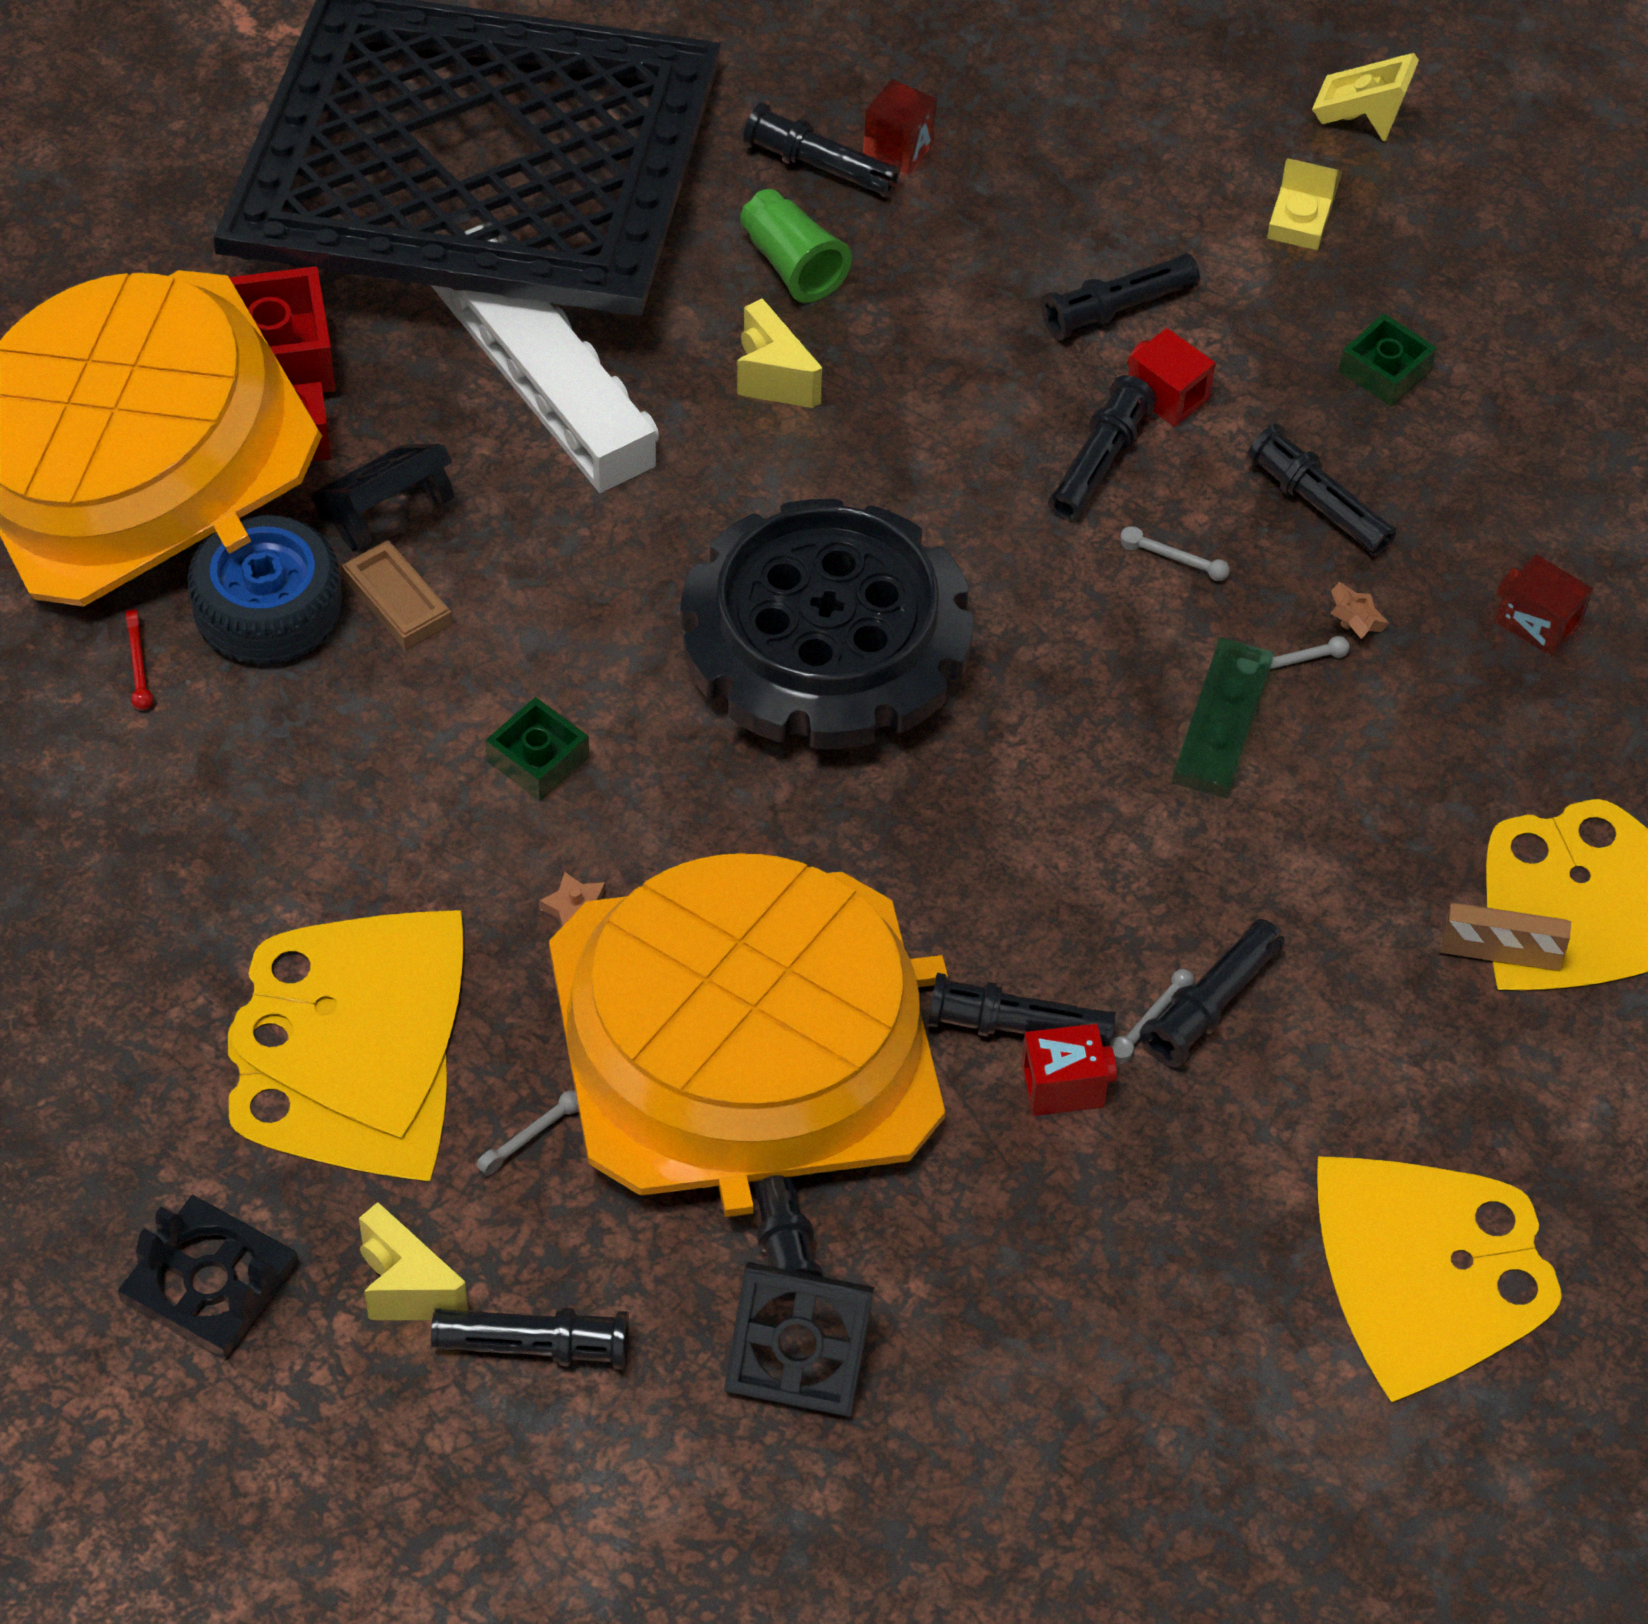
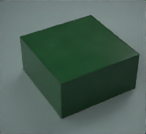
M1383 313L1342 350L1338 372L1392 407L1432 370L1437 347Z
M537 697L529 701L485 740L487 762L539 801L589 758V736Z

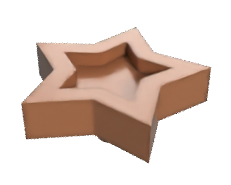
M1338 582L1331 590L1336 607L1330 614L1341 619V626L1347 630L1352 628L1361 639L1368 631L1382 633L1390 624L1375 609L1371 594L1356 593L1341 582Z
M564 871L559 890L539 900V909L558 918L562 927L585 901L602 899L606 890L605 882L582 884Z

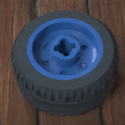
M253 515L240 519L252 542L230 554L217 532L209 535V538H205L191 560L188 572V588L195 624L203 638L217 652H221L224 656H229L230 659L247 662V664H280V662H289L292 659H298L299 656L307 655V652H312L315 650V647L320 646L322 641H325L329 634L333 632L342 608L339 566L333 549L316 529L306 523H302L300 520H293L291 517Z

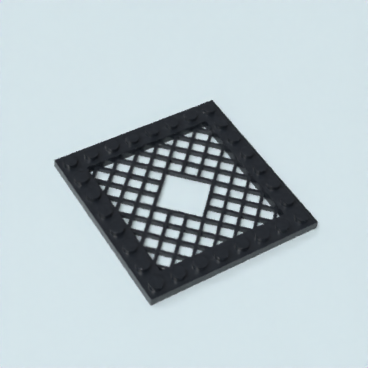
M316 0L214 235L215 254L238 257L244 260L287 264L299 268L317 266L321 270L342 272L348 275H363L397 280L403 283H418L446 287L458 291L466 290L501 295L507 298L556 303L561 306H577L610 311L616 314L642 316L719 65L721 42L420 0ZM377 42L392 47L372 53L365 44ZM427 49L442 54L423 61L415 52ZM355 52L360 59L351 61ZM477 56L492 61L474 68L465 59ZM403 57L411 66L391 72L383 63ZM527 63L534 67H542V69L524 75L516 66ZM453 64L462 73L442 79L434 70ZM371 68L379 77L360 84L352 75ZM577 70L584 74H593V76L575 82L566 73ZM504 71L512 80L493 86L485 77ZM422 75L430 85L411 91L402 82ZM627 77L634 81H643L644 83L626 89L617 80ZM554 78L563 86L544 94L536 84ZM342 83L348 88L338 92ZM473 83L481 91L462 99L453 89ZM605 85L613 93V95L595 101L587 91ZM390 87L399 96L379 103L371 94ZM524 90L532 98L513 106L504 96ZM652 93L646 108L638 98ZM441 94L449 104L430 110L422 101ZM574 97L583 105L564 113L556 103ZM359 99L367 108L347 115L339 106ZM492 101L541 150L458 181L410 132ZM625 104L634 114L616 120L607 110ZM410 106L418 116L398 122L390 113ZM544 109L552 117L533 125L524 115ZM329 114L335 119L325 123ZM595 116L603 126L585 132L576 122ZM378 118L386 128L366 134L358 125ZM642 124L637 139L627 131ZM564 128L572 136V138L553 144L545 134ZM346 130L354 140L335 147L326 137ZM615 135L624 145L606 152L596 142ZM397 137L406 147L386 154L378 144ZM317 145L322 152L312 155ZM584 147L593 156L574 164L565 154ZM366 150L374 158L368 162L353 166L346 156ZM632 156L627 171L617 163L619 160ZM417 157L426 167L406 174L397 164ZM552 159L562 169L542 176L533 166ZM334 162L341 170L339 173L321 179L313 169ZM605 167L614 176L595 184L586 173ZM385 169L394 179L373 186L365 176ZM521 172L530 180L528 183L511 189L502 179ZM304 177L309 184L299 187ZM438 177L446 185V187L426 194L417 184ZM573 179L582 189L563 196L553 186ZM353 182L361 192L341 199L332 189ZM489 184L498 194L478 201L469 191ZM621 188L617 203L606 195ZM405 189L414 199L393 206L385 196ZM542 192L551 201L531 209L522 199ZM320 194L329 203L308 212L300 204V201ZM457 196L466 207L446 214L437 204ZM594 199L603 209L583 216L574 206ZM373 202L381 210L379 213L360 219L352 209ZM510 204L519 213L499 222L490 211ZM425 209L434 218L431 221L414 227L405 216ZM562 211L572 221L552 229L543 219ZM340 214L344 220L331 219V217ZM478 217L487 227L466 234L457 224ZM611 220L605 237L595 226ZM393 222L398 228L382 225ZM530 224L540 234L520 242L511 231ZM445 229L451 236L435 233ZM583 232L592 241V243L573 250L563 239ZM498 237L503 243L488 240ZM551 245L556 251L540 248Z

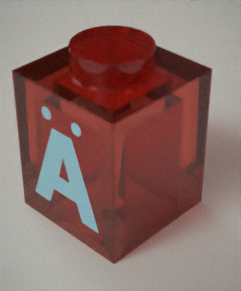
M891 79L866 109L864 154L890 165L899 166L900 172L908 175L934 144L937 99Z
M1535 554L1521 571L1513 568L1501 582L1496 594L1501 599L1495 623L1553 657L1583 623L1593 588Z

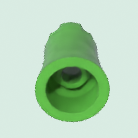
M764 189L757 192L752 200L743 206L740 214V223L750 233L752 243L779 273L794 299L802 303H812L830 295L842 284L852 264V253L849 246L820 227L796 203L784 199L774 189Z

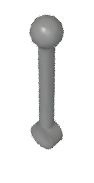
M1134 526L1126 527L1121 532L1120 542L1123 548L1127 550H1136L1141 547L1206 571L1210 578L1215 581L1225 580L1229 575L1230 569L1224 560L1217 559L1211 562L1143 537V532Z
M1335 636L1326 645L1260 661L1252 657H1243L1237 663L1236 674L1242 680L1251 681L1262 671L1328 655L1342 658L1349 652V642L1342 636Z
M1178 969L1171 977L1172 984L1131 1031L1125 1037H1116L1111 1041L1110 1046L1113 1048L1116 1063L1123 1064L1131 1060L1134 1044L1140 1039L1141 1027L1148 1020L1157 1019L1171 1004L1172 995L1179 988L1189 985L1194 986L1195 978L1190 970Z
M568 1090L563 1092L555 1107L497 1150L490 1149L479 1158L477 1168L485 1176L494 1174L507 1157L563 1115H573L579 1112L575 1091Z

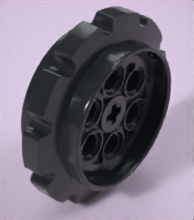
M809 499L784 503L780 506V513L767 519L762 518L759 514H751L729 526L710 542V563H697L692 566L683 587L680 604V627L682 631L686 632L683 637L684 658L691 676L703 694L711 699L716 697L728 698V717L756 734L778 742L785 741L789 735L809 738V745L812 748L820 749L850 748L872 744L875 740V730L885 726L893 728L898 733H903L927 719L945 703L947 680H959L962 678L970 657L974 627V616L971 612L966 611L969 594L967 581L954 558L944 547L928 548L923 546L922 528L891 511L872 505L867 506L865 510L843 506V501L838 499Z

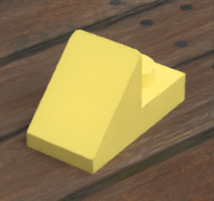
M1415 53L1326 75L1312 110L1321 124L1341 119L1352 120L1361 114H1366L1381 139L1385 142L1419 60Z
M1287 158L1281 190L1270 220L1267 239L1318 251L1342 171Z
M763 298L745 306L744 332L741 333V342L747 355L741 357L737 362V393L744 397L809 408L821 404V365Z
M377 1202L359 1217L363 1244L360 1247L361 1254L371 1268L381 1275L364 1293L367 1314L370 1320H432L435 1308L468 1312L465 1281L381 1204Z

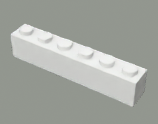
M483 223L465 231V233L470 234L486 226ZM496 238L488 240L491 242L503 243L501 240H497ZM432 286L599 494L656 467V442L659 440V433L654 420L647 412H640L630 401L622 381L617 376L611 377L601 366L593 346L587 341L581 342L572 331L570 322L560 307L553 308L549 302L507 298L501 295L466 290L458 291L446 287Z

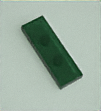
M1219 638L1173 772L1172 784L1228 799L1272 667L1275 652Z

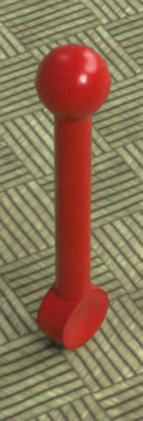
M137 609L127 610L126 620L135 691L131 695V704L135 709L144 711L152 706L154 697L146 687Z

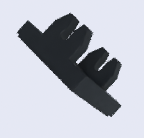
M401 444L316 490L311 498L319 514L331 515L338 532L350 549L355 547L363 549L372 544L373 541L362 512L418 482L431 504L437 502L444 504L455 497L444 467L453 462L444 445Z
M192 1194L178 1213L164 1207L158 1209L155 1218L157 1227L155 1234L145 1228L140 1232L135 1252L138 1265L117 1291L120 1301L226 1360L298 1264L297 1251ZM202 1235H222L227 1237L215 1255H204L194 1259L177 1249L183 1242ZM245 1249H248L253 1257L248 1266V1285L238 1279L235 1281V1274L232 1268ZM163 1266L184 1278L183 1283L186 1293L175 1307L166 1300L161 1289V1270ZM215 1266L227 1273L228 1280L225 1286L215 1293L203 1294L196 1291L191 1285L194 1274L202 1268ZM223 1301L228 1302L229 1310L211 1316H195L203 1305H216Z
M748 1262L744 1269L724 1391L851 1417L859 1375L867 1351L866 1340L872 1323V1314L870 1312L875 1287ZM788 1292H796L793 1314L784 1318L778 1325L755 1321L758 1312L771 1299ZM816 1297L826 1300L840 1314L847 1330L848 1340L824 1335L820 1325L813 1319ZM790 1325L808 1327L816 1338L815 1351L805 1358H795L788 1355L780 1344L781 1332ZM753 1343L772 1347L776 1357L784 1364L781 1380L774 1378L759 1364L752 1349ZM819 1357L843 1361L841 1366L828 1379L813 1385H801L804 1367L812 1365Z

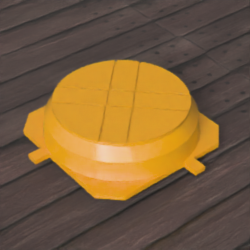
M178 270L169 276L154 273H132L131 275L125 273L97 278L71 287L49 298L22 317L1 338L0 537L33 599L86 606L217 532L230 554L252 542L240 521L241 517L302 483L322 435L228 275Z
M738 853L699 858L659 873L626 897L585 901L549 940L550 957L588 1164L640 1196L719 1186L725 1217L753 1214V1202L748 1182L760 1181L771 1175L791 1177L908 1162L945 1119L946 1111L920 1012L918 987L935 985L937 973L946 974L948 980L943 955L910 959L904 948L893 901L842 871L826 873L813 866L811 868L807 867V864L799 861L764 854Z

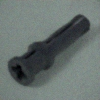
M760 102L754 108L745 127L743 135L744 146L751 149L760 146L782 156L784 163L789 165H798L803 161L876 192L884 198H888L894 190V187L890 186L887 180L897 184L900 175L899 166L890 165L814 133L813 126L808 121L799 119L794 122L771 112L770 105Z
M1185 253L1177 258L1140 269L1107 282L1096 278L1084 281L1079 289L1061 295L1057 292L1045 294L1041 302L1043 319L1051 335L1057 340L1069 338L1072 330L1090 324L1096 326L1108 324L1113 319L1114 314L1119 311L1197 286V282L1200 281V271L1193 256Z
M1130 375L1117 377L1110 387L1111 397L1104 408L1096 410L1091 417V434L1066 472L1060 485L1048 500L1049 508L1059 518L1067 521L1080 518L1088 500L1103 479L1118 451L1128 448L1133 444L1138 435L1136 427L1143 416L1152 413L1155 408L1157 396L1153 389L1141 379Z
M1277 423L1268 426L1258 435L1247 452V463L1255 468L1261 466L1281 483V491L1286 495L1294 497L1301 495L1328 517L1331 522L1339 526L1367 549L1373 557L1380 555L1389 547L1396 536L1395 531L1397 529L1393 525H1389L1354 494L1350 493L1322 470V462L1317 454L1312 451L1305 453L1285 436V428Z
M1265 919L1255 920L1243 936L1194 986L1189 985L1179 988L1171 997V1006L1158 1019H1150L1141 1027L1140 1039L1147 1051L1166 1066H1181L1189 1056L1190 1046L1201 1035L1211 1034L1218 1027L1221 1010L1284 947L1285 939L1283 936H1278L1270 943L1280 930L1273 923Z
M937 973L928 1026L937 1027L940 1022L977 1028L978 1035L988 1036V1034H994L995 1029L1025 1034V1032L1097 1023L1102 1046L1104 1047L1111 1045L1116 1012L1092 1010L1041 999L1019 997L1013 994L1002 993V987H998L997 983L987 982L984 987L948 981L946 974Z
M771 1175L763 1180L753 1181L762 1216V1223L757 1231V1242L760 1249L767 1253L769 1266L824 1277L820 1265L814 1263L810 1246L814 1236L811 1222L800 1213L792 1176ZM788 1292L776 1298L795 1300L796 1292Z
M435 1308V1312H433L431 1325L432 1350L447 1349L552 1356L553 1362H559L560 1366H570L573 1360L612 1362L614 1369L625 1370L629 1346L628 1311H618L615 1317L577 1315L574 1308H563L562 1311L557 1310L555 1316L443 1310L442 1308Z

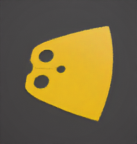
M1591 799L1568 805L1561 815L1554 818L1543 819L1527 814L1506 819L1494 827L1490 836L1486 859L1487 908L1571 921L1570 940L1559 971L1492 961L1497 990H1545L1610 982L1648 972V829L1642 823L1609 801ZM1598 817L1605 819L1615 828V840L1606 847L1597 848L1590 846L1579 835L1580 824L1588 818ZM1524 833L1538 835L1546 842L1549 850L1548 855L1539 863L1529 864L1522 862L1512 853V840ZM1576 866L1586 868L1591 876L1589 881L1585 883L1573 881L1570 877L1571 869Z
M461 910L400 913L351 919L298 928L264 940L256 948L248 974L250 980L254 983V993L250 1002L241 1007L236 1013L230 1034L232 1047L253 1067L296 1092L346 1117L402 1138L415 1118L433 1083L452 1031L459 1000L463 963ZM288 951L304 954L310 962L308 975L296 983L279 981L272 973V964L280 954ZM322 997H331L336 1002V1008L330 1014H320L315 1009L316 1001ZM269 1014L284 1016L292 1025V1034L289 1040L277 1047L261 1045L255 1040L253 1035V1028L256 1022Z
M322 997L315 1003L316 1011L323 1015L332 1013L336 1008V1002L331 997ZM269 1014L262 1017L253 1028L254 1031L261 1025L276 1024L284 1028L288 1038L292 1034L290 1021L278 1014ZM234 1021L232 1022L228 1031V1056L239 1068V1082L229 1094L230 1125L237 1133L265 1147L299 1157L362 1172L430 1182L437 1159L444 1122L447 1090L446 1051L420 1109L403 1137L399 1138L335 1112L253 1067L232 1047L230 1034ZM268 1089H275L285 1093L290 1102V1108L286 1116L272 1123L257 1120L252 1115L250 1109L251 1101L255 1095Z
M1318 1156L1317 1188L1319 1216L1324 1249L1332 1281L1352 1334L1367 1364L1391 1403L1453 1377L1532 1332L1545 1322L1560 1305L1562 1298L1561 1288L1554 1267L1549 1262L1543 1260L1537 1253L1534 1238L1539 1230V1222L1531 1200L1522 1190L1498 1180L1458 1171L1394 1161ZM1487 1202L1505 1204L1512 1210L1515 1216L1514 1228L1503 1236H1492L1485 1233L1476 1223L1475 1214L1477 1209ZM1458 1250L1470 1253L1473 1257L1472 1266L1468 1269H1458L1451 1262L1452 1254ZM1511 1269L1529 1273L1537 1283L1538 1292L1536 1297L1530 1303L1524 1305H1515L1506 1301L1498 1291L1497 1282L1499 1277Z

